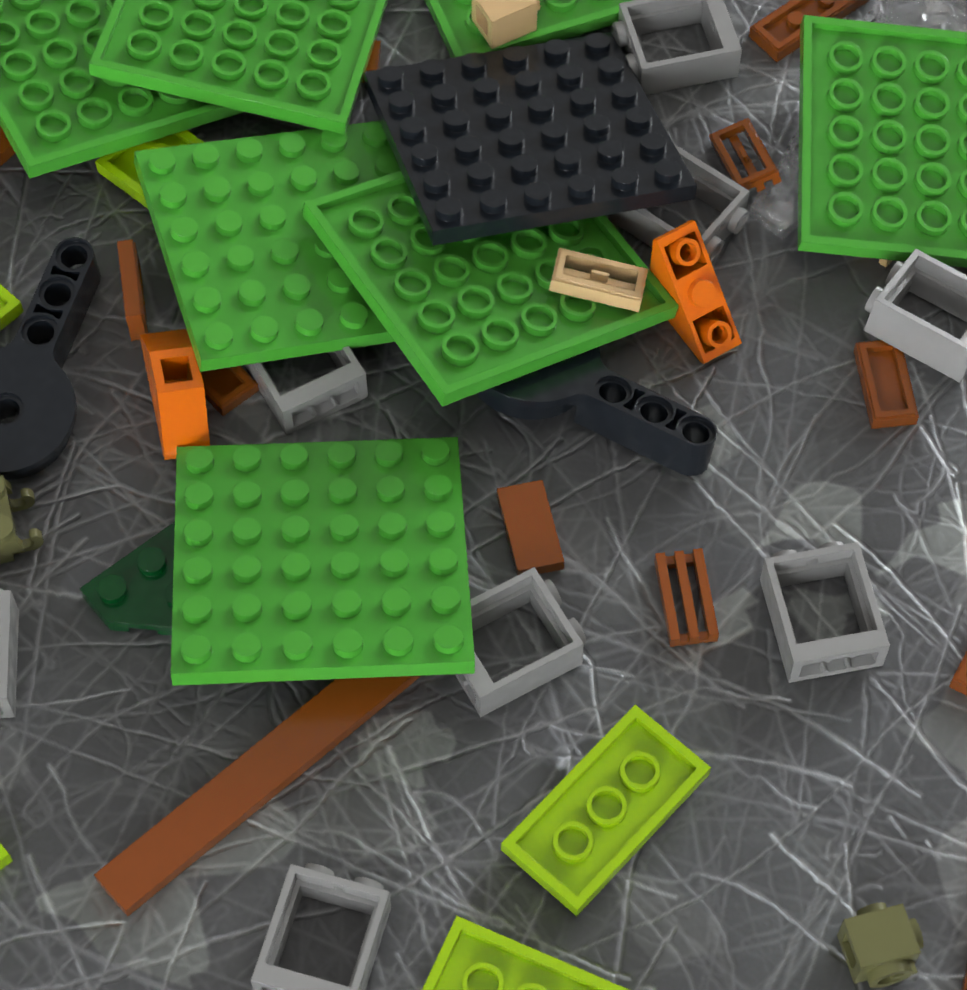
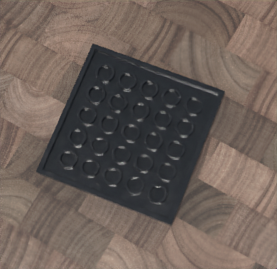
M611 32L592 33L584 37L565 40L553 39L546 43L528 46H510L503 50L484 53L473 52L464 56L441 60L429 59L422 63L397 67L385 66L378 70L364 72L365 88L433 246L696 199L697 184L634 72L629 67Z

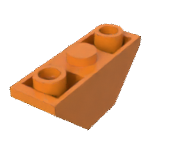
M689 220L653 239L650 271L679 305L675 318L668 321L700 363L705 364L742 344L696 221Z
M178 329L141 334L140 342L164 460L176 459L177 447L210 446L204 383L187 330Z

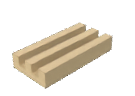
M559 248L549 291L639 312L648 269Z

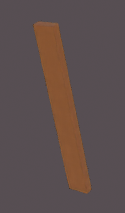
M421 676L335 679L94 874L96 881L127 917L130 916Z

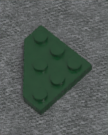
M175 522L79 588L84 600L109 630L130 632V628L157 630L160 635H172Z

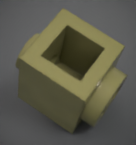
M885 902L873 903L859 909L856 912L857 916L843 920L837 937L854 984L868 980L871 988H881L903 981L918 972L915 963L921 953L920 949L924 947L923 936L915 918H908L903 903L887 907Z

